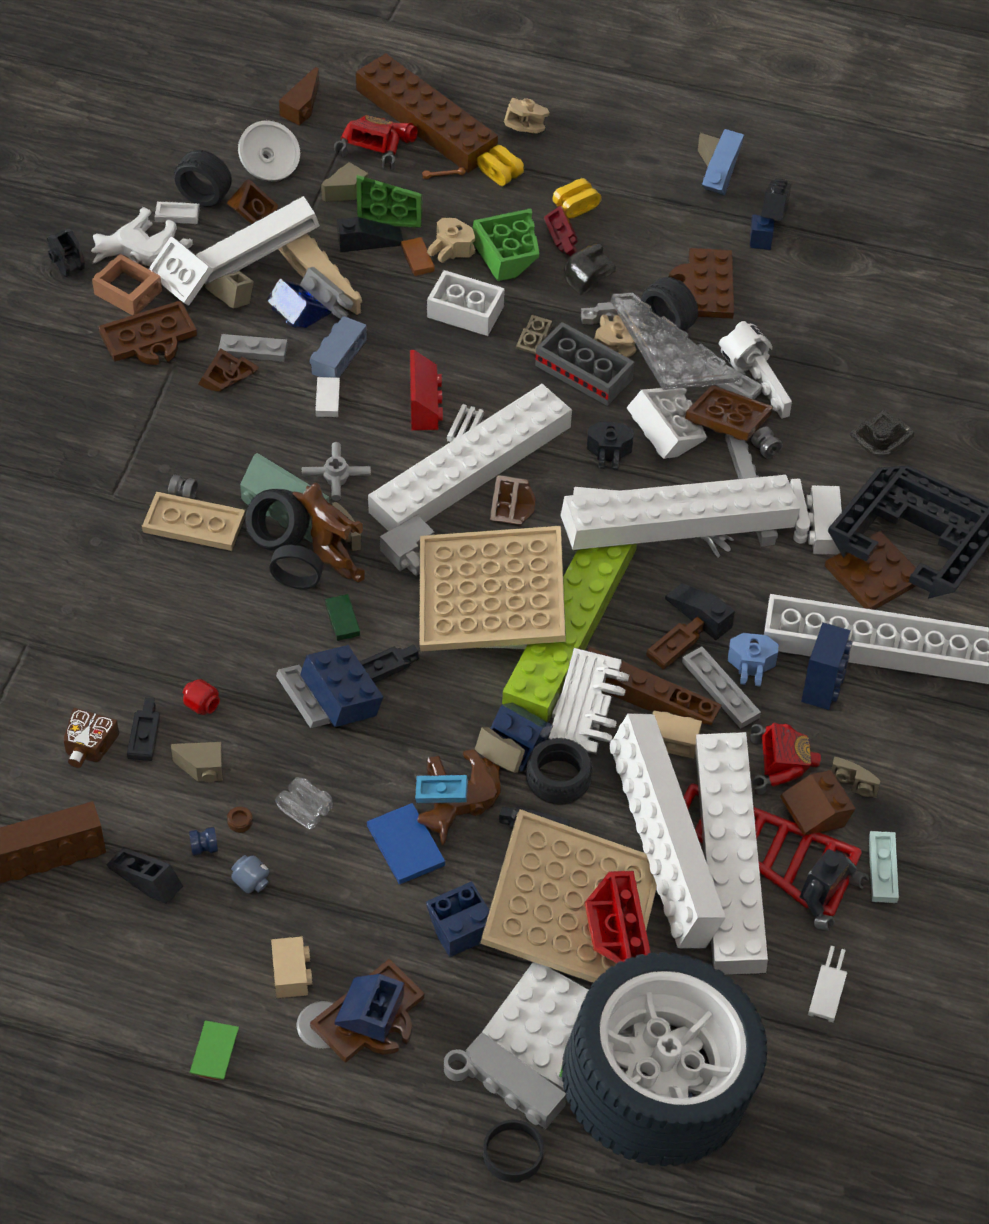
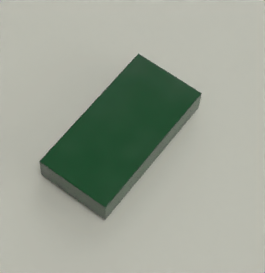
M348 594L325 599V605L337 641L360 636V629Z

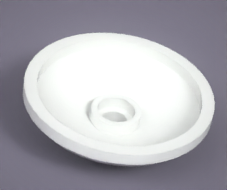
M274 121L256 122L243 132L239 140L238 153L243 166L250 174L261 180L279 181L285 179L293 173L299 163L300 148L294 134L280 123ZM263 154H267L269 158H264Z

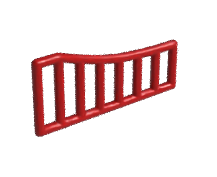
M690 784L683 798L687 809H689L695 795L699 796L697 784ZM753 807L754 818H756V840L765 822L779 827L763 863L758 861L759 873L784 890L802 906L809 909L806 901L800 898L801 891L794 887L792 883L812 841L826 846L822 856L828 849L834 852L838 850L850 855V860L857 866L862 854L860 848L820 832L804 836L796 823ZM700 818L695 828V832L697 834L699 842L703 844L702 825ZM789 831L802 836V839L783 878L771 868ZM849 876L830 899L828 905H825L824 915L832 917L835 915L849 884Z

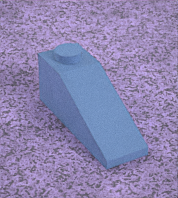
M724 129L702 183L706 190L723 195L726 194L745 136L744 134Z

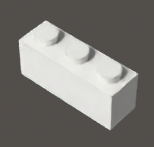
M812 486L810 495H806V507L810 509L808 516L811 527L808 543L813 545V554L837 555L840 551L831 538L828 528L842 512L840 486Z

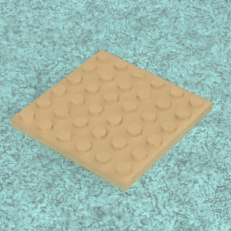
M561 526L420 536V651L566 642Z
M520 809L516 817L480 943L594 983L602 973H605L611 966L614 967L616 963L594 951L585 901L609 871H634L645 928L647 929L657 884L654 875L650 871V864L646 853Z

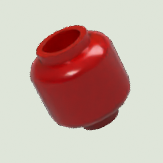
M203 679L189 682L183 689L184 705L199 715L211 714L219 705L218 690Z

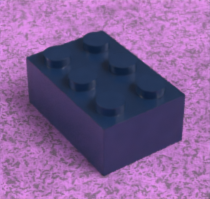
M822 622L809 660L801 702L827 710L830 709L832 701L837 702L841 689L840 686L841 683L843 684L847 672L846 668L853 641L849 640L851 630Z
M348 645L306 655L300 676L334 727L377 716L383 695Z

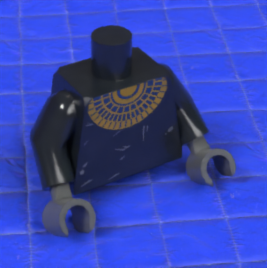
M828 849L809 872L800 894V898L806 901L812 915L816 916L814 921L815 927L824 931H829L828 925L833 926L835 924L834 917L823 914L824 907L849 876V883L862 889L861 879L869 880V876L857 871L850 858L840 851L834 852Z

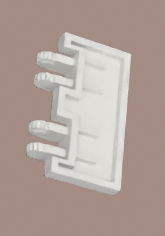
M574 648L549 739L566 738L574 740V742L581 744L588 753L595 755L597 754L599 743L590 741L589 738L611 742L613 736L605 732L592 730L593 723L609 728H615L616 721L607 718L612 697L602 694V691L624 696L625 689L605 683L606 677L619 681H628L629 675L620 672L622 660Z

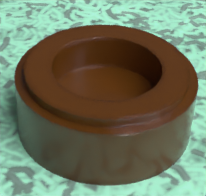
M245 807L231 809L227 814L228 827L238 833L249 830L253 823L250 810Z

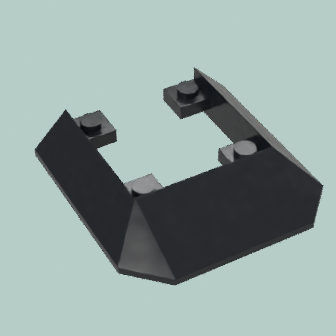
M909 465L879 467L828 528V532L843 558L850 553L866 562L877 549L878 542L863 534L877 516L894 524H897L902 518L940 536L938 545L953 551V555L940 571L920 563L909 579L910 583L930 592L928 599L954 593L989 547V503Z

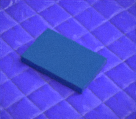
M413 803L367 821V827L399 885L445 866V860L426 826L418 823L417 818L419 814Z

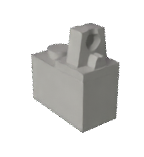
M417 514L381 535L380 551L399 571L408 568L417 576L420 574V536L434 535V531Z

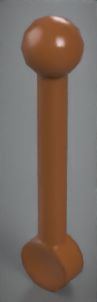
M460 167L458 170L423 171L422 177L429 179L432 176L464 175L466 170Z

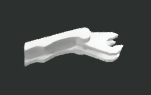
M834 946L830 948L826 965L821 966L808 1013L809 1016L813 1017L814 1015L825 1018L829 1022H834L847 975L846 971L840 970L845 949L841 950L837 968L829 967Z

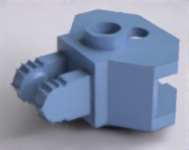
M742 633L730 639L728 662L739 670V674H741L740 684L746 685L748 675L755 676V686H761L763 672L776 666L779 644L769 636ZM753 640H755V641H757L759 644H757V643H750V642L753 641Z

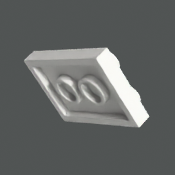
M170 237L149 268V270L161 276V284L187 305H190L213 272L210 266L173 237Z

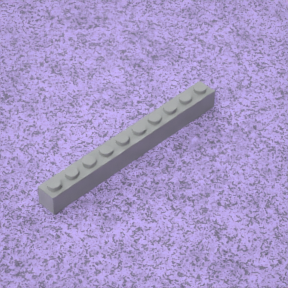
M726 434V443L738 479L759 477L755 473L756 468L752 464V455L748 452L749 448L745 440H738ZM777 530L756 531L761 547L775 545V541L778 538Z

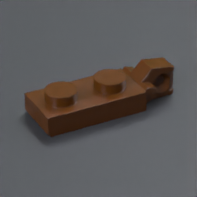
M696 617L688 625L679 623L647 650L646 656L664 670L700 638L699 634L703 631L704 622Z

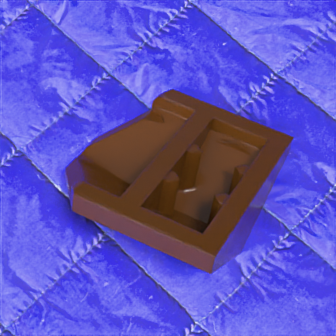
M497 475L490 521L522 525L534 513L536 498L528 480Z

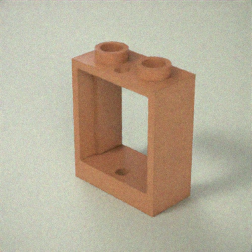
M122 254L111 260L92 279L95 295L131 315L138 314L162 292L160 275ZM122 272L141 282L130 294L110 284Z

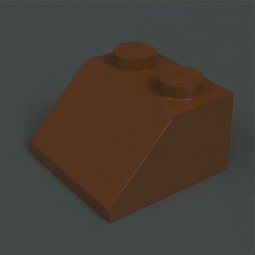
M831 770L810 774L780 796L804 836L845 827L856 809Z

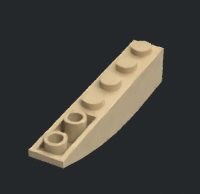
M306 233L279 248V251L303 278L308 268L315 267L353 301L352 308L348 310L355 314L361 313L360 303H362V298L360 294L352 289L348 279L343 278L338 267L335 264L333 265L329 261L327 254L319 249L314 238H310Z

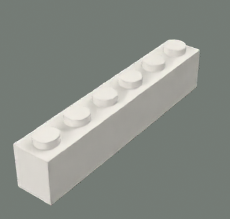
M304 196L208 249L199 252L196 256L213 269V272L204 284L206 285L221 276L237 272L319 227L316 215Z

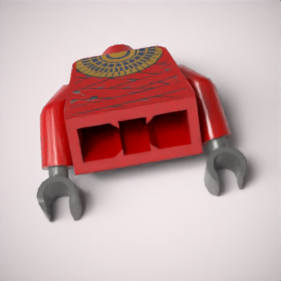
M365 115L358 120L349 122L341 136L342 140L334 144L335 153L337 154L341 150L342 157H345L348 154L347 143L382 153L386 152L387 154L382 157V167L384 168L385 163L389 162L391 163V170L394 169L395 158L393 155L397 151L399 136L396 130L393 129V122L370 115Z
M773 723L770 726H766V729H763L759 724H754L751 727L750 741L754 744L763 742L765 775H769V778H765L762 775L755 776L753 785L763 784L755 788L756 794H764L767 791L768 785L774 787L800 778L810 766L815 768L819 766L821 755L810 751L808 736L797 732L790 725Z

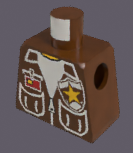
M73 708L64 736L65 751L70 755L68 763L75 768H81L85 760L95 763L99 762L119 736L117 720Z

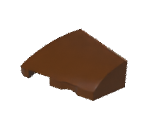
M220 348L198 385L212 391H221L255 373L259 367L244 357H241L239 360Z

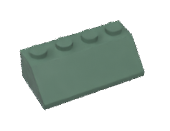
M256 453L240 484L241 499L249 505L252 499L264 490L285 489L304 493L306 486L311 485ZM322 493L325 500L329 503V496ZM277 500L269 507L266 516H270L278 521L281 526L288 528V511L285 505ZM308 513L309 527L304 539L313 543L311 536L312 518Z

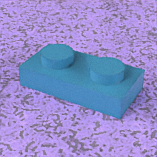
M467 775L417 776L416 802H467Z

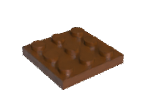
M712 385L686 411L685 419L692 421L696 425L712 428L715 432L726 433L735 439L747 441L772 415L773 406Z
M881 531L869 537L877 541L878 546L867 562L850 553L843 558L841 553L826 560L825 567L863 608L871 610L881 607L916 587V585L909 582L910 576L916 567Z

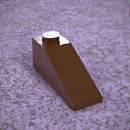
M313 68L279 100L281 117L299 126L310 118L319 87V68Z

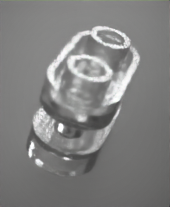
M296 777L288 785L290 792L282 791L275 798V802L281 811L309 829H313L320 822L319 814L325 816L333 808L332 797L327 792L315 788L306 778Z

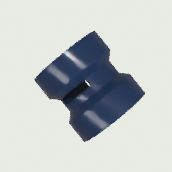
M214 827L206 828L202 832L198 830L189 831L193 856L201 855L202 851H208L209 853L218 852Z

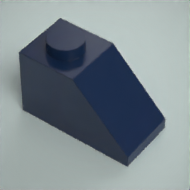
M752 215L750 248L771 250L774 219L761 217V215Z

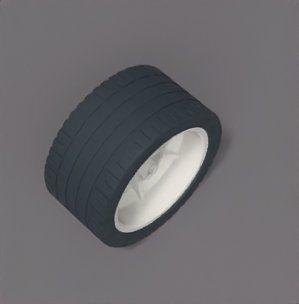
M661 952L659 954L648 953L647 955H636V958L630 957L625 959L624 962L616 963L614 967L611 966L605 973H602L591 985L583 1000L565 1047L562 1062V1081L564 1082V1092L567 1093L566 1099L571 1104L570 1108L573 1114L577 1115L576 1119L580 1124L584 1125V1129L591 1133L597 1142L600 1141L602 1143V1146L612 1149L613 1153L621 1154L628 1160L634 1159L638 1163L643 1164L645 1162L647 1165L653 1166L659 1164V1166H668V1164L677 1166L680 1163L688 1164L692 1160L697 1161L702 1159L703 1156L706 1157L712 1154L713 1150L719 1149L732 1136L763 1077L768 1047L766 1046L767 1037L764 1035L765 1028L761 1024L762 1019L759 1013L756 1012L757 1009L754 1003L750 1002L751 999L746 993L742 992L743 989L738 984L736 985L729 976L726 977L724 972L714 969V966L708 963L706 965L703 961L691 959V957L686 955L682 957L680 954L675 953L671 955ZM670 1025L675 1026L678 1029L670 1031ZM632 1026L633 1037H623L620 1035L625 1029ZM702 1047L708 1056L710 1064L704 1063V1057L699 1052ZM686 1065H690V1066H692L694 1069H690V1068H688ZM620 1067L628 1069L627 1072L624 1073ZM688 1092L699 1096L688 1098Z

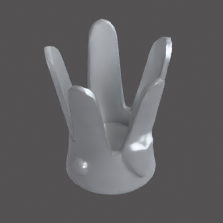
M725 534L701 537L709 544L718 558L720 554L714 542L729 552L730 547L724 540L726 538L730 541L734 540Z

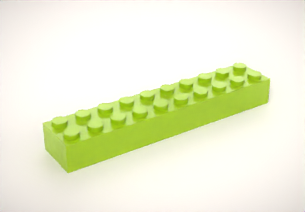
M637 543L577 550L563 576L566 642L528 644L503 690L502 704L513 702L544 721L549 722L562 693L574 648L585 651L636 551Z

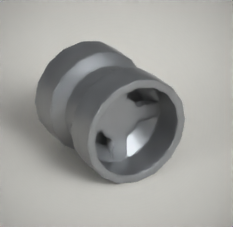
M769 427L760 428L751 438L754 446L760 448V452L765 458L774 457L779 453L783 445L777 437L773 436L774 434Z
M173 475L169 483L168 494L194 499L197 493L198 481L192 478L186 480L182 476Z

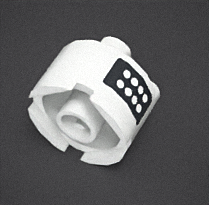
M746 321L738 323L735 330L728 336L723 337L719 342L722 355L735 370L742 374H745L743 371L747 370L751 372L754 357L763 355L767 361L770 356L768 354L769 348L772 350L770 341L757 326L748 324Z

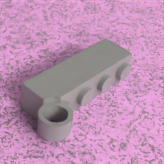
M483 1032L466 1049V1052L458 1049L452 1050L444 1058V1073L450 1080L462 1081L468 1076L471 1078L476 1077L483 1082L488 1091L499 1094L511 1108H518L531 1123L539 1124L545 1129L566 1105L565 1092ZM453 1061H461L466 1066L461 1070H454L449 1064Z

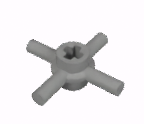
M339 442L332 443V457L327 459L323 467H302V476H324L328 484L332 485L331 498L334 501L341 499V485L346 482L349 476L371 475V466H349L346 463L345 459L341 457V444Z

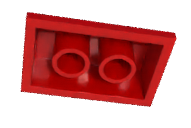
M410 350L411 430H438V421H443V407H438V404H442V390H438V387H442V374H437V364L416 350Z

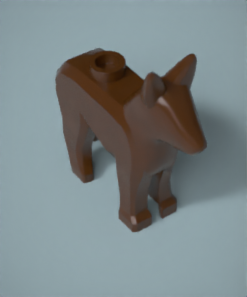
M317 482L311 486H306L304 493L292 492L293 496L304 505L312 518L311 536L314 553L321 558L323 563L330 564L342 577L352 578L357 583L365 579L364 569L355 566L348 551L340 542L342 538L348 539L349 532L362 533L363 524L359 521L353 522L340 510L328 503Z
M474 749L463 752L464 758L472 766L471 780H468L467 802L433 803L434 809L420 814L417 818L418 823L439 833L442 845L445 844L448 830L456 816L468 813L473 816L482 814L486 809L493 807L501 793L500 766L487 758H481ZM440 756L427 759L428 775H447Z

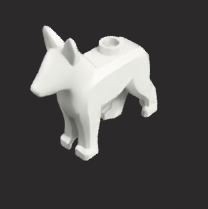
M142 207L138 217L121 227L111 236L103 234L93 235L95 247L91 252L98 253L93 260V264L100 262L105 257L123 254L136 263L151 266L170 237L174 238L177 230L176 223L167 220L163 231L149 237L145 231L153 225L148 220L151 211ZM183 238L179 241L186 248H190L193 245V241L190 238Z

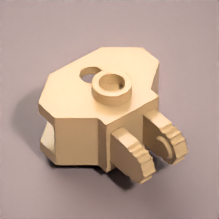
M512 98L504 123L507 127L517 131L539 133L545 130L543 122L544 118L549 116V111L531 99L518 100L517 98Z
M441 218L437 222V239L429 246L428 255L434 256L440 251L437 259L443 263L449 258L471 257L475 253L473 228L457 218Z
M602 315L600 318L601 327L596 330L594 340L616 352L618 351V353L627 358L635 354V343L640 340L639 331L628 326L626 322H622L620 316L615 315L613 321H609L607 315Z

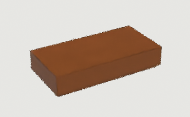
M422 237L401 242L402 250L414 276L434 272L435 266L430 255L427 253Z

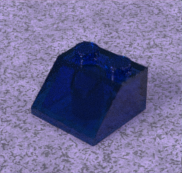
M284 279L278 281L267 298V301L273 306L272 310L283 315L286 318V323L294 328L297 326L307 328L332 312L302 288L300 284Z

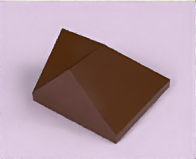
M247 179L227 202L230 207L251 225L272 214L278 207L250 179Z

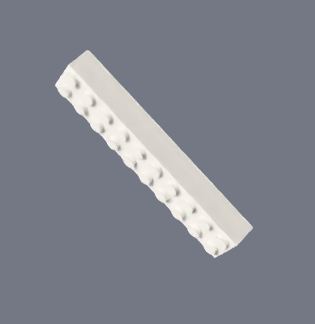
M543 384L537 386L368 495L369 513L388 531L417 514L424 522H427L571 427L572 409Z
M777 475L564 496L561 518L572 550L792 528L795 527L800 507L787 476Z
M770 594L764 635L769 636L779 644L778 651L811 656L823 622L851 630L849 640L853 641L849 654V662L989 684L988 627Z
M627 714L622 724H620L615 737L610 742V752L614 756L616 770L620 774L623 791L627 795L629 808L636 822V830L640 834L643 843V851L647 855L650 871L654 875L657 892L661 896L664 913L668 917L671 926V934L675 938L678 948H706L726 918L655 715Z
M746 732L696 734L695 753L704 857L726 917L711 939L714 969L724 972V975L766 973L768 956Z

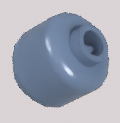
M246 855L242 856L231 868L233 871L232 880L245 893H251L254 890L259 893L269 883L266 879L269 875V869L254 855L249 857Z

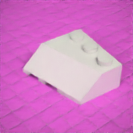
M685 386L641 390L627 407L634 421L639 424L644 431V435L652 442L657 453L663 459L678 457L707 438L702 425H696L692 421L685 419L686 411L693 405L691 400H687L684 395L687 392Z

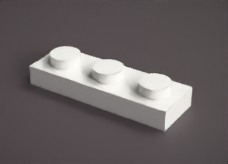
M763 355L754 357V364L751 368L753 378L762 385L763 394L767 395L773 410L778 412L781 419L789 417L792 404L791 399Z

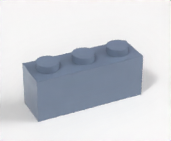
M345 316L338 323H335L329 336L322 340L320 348L311 355L312 374L318 377L339 378L366 342V324Z

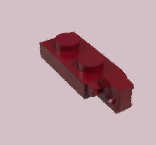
M559 206L543 218L555 245L562 253L565 251L573 259L579 255L574 245L578 242L577 236L565 209Z

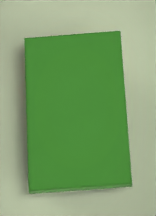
M205 1021L190 1074L224 1080L239 1027Z

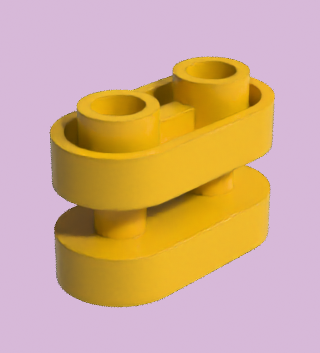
M501 145L493 147L489 153L485 152L477 158L480 170L500 186L506 185L512 178H517L524 172L522 160Z
M581 178L556 189L552 200L558 207L562 206L565 209L568 218H575L597 207L601 201V195L596 189L592 188V185L586 179Z

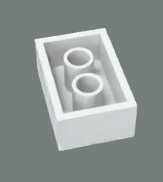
M444 270L427 299V317L488 336L504 307V288Z

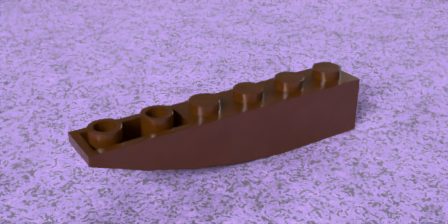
M591 647L587 650L588 652L612 657ZM623 661L620 672L629 675L628 681H619L606 677L605 680L606 684L620 686L625 689L624 696L607 693L646 710L668 712L681 717H691L702 721L701 724L712 725L722 707L721 704Z

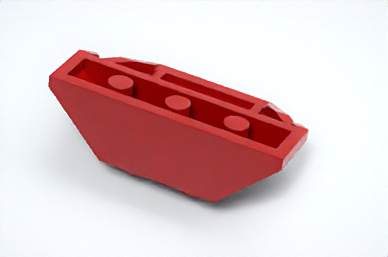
M609 871L585 901V907L594 951L618 963L620 961L624 962L625 959L630 957L636 958V955H647L650 953L634 871Z

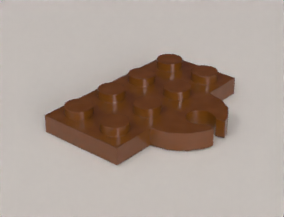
M689 248V264H681L674 267L669 277L681 280L690 289L697 302L698 317L733 319L732 250Z
M181 300L98 326L99 333L114 362L135 355L146 364L159 365L158 355L154 353L158 351L164 352L165 360L168 362L177 353L178 341L197 336V329Z
M388 959L369 975L381 974L404 982V998L388 1034L392 1032L399 1033L402 1037V1042L407 1045L412 1033L411 1018L407 1012L424 999L425 993ZM347 993L310 1022V1027L345 1063L364 1047H367L374 1053L383 1055L399 1051L398 1044L390 1041L387 1037L385 1042L334 1025Z

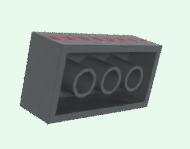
M563 322L536 347L535 366L606 406L633 380L634 361Z

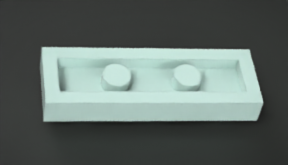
M870 831L869 853L872 902L897 903L899 894L895 832Z

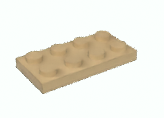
M156 492L142 525V531L148 534L232 551L245 519V510Z

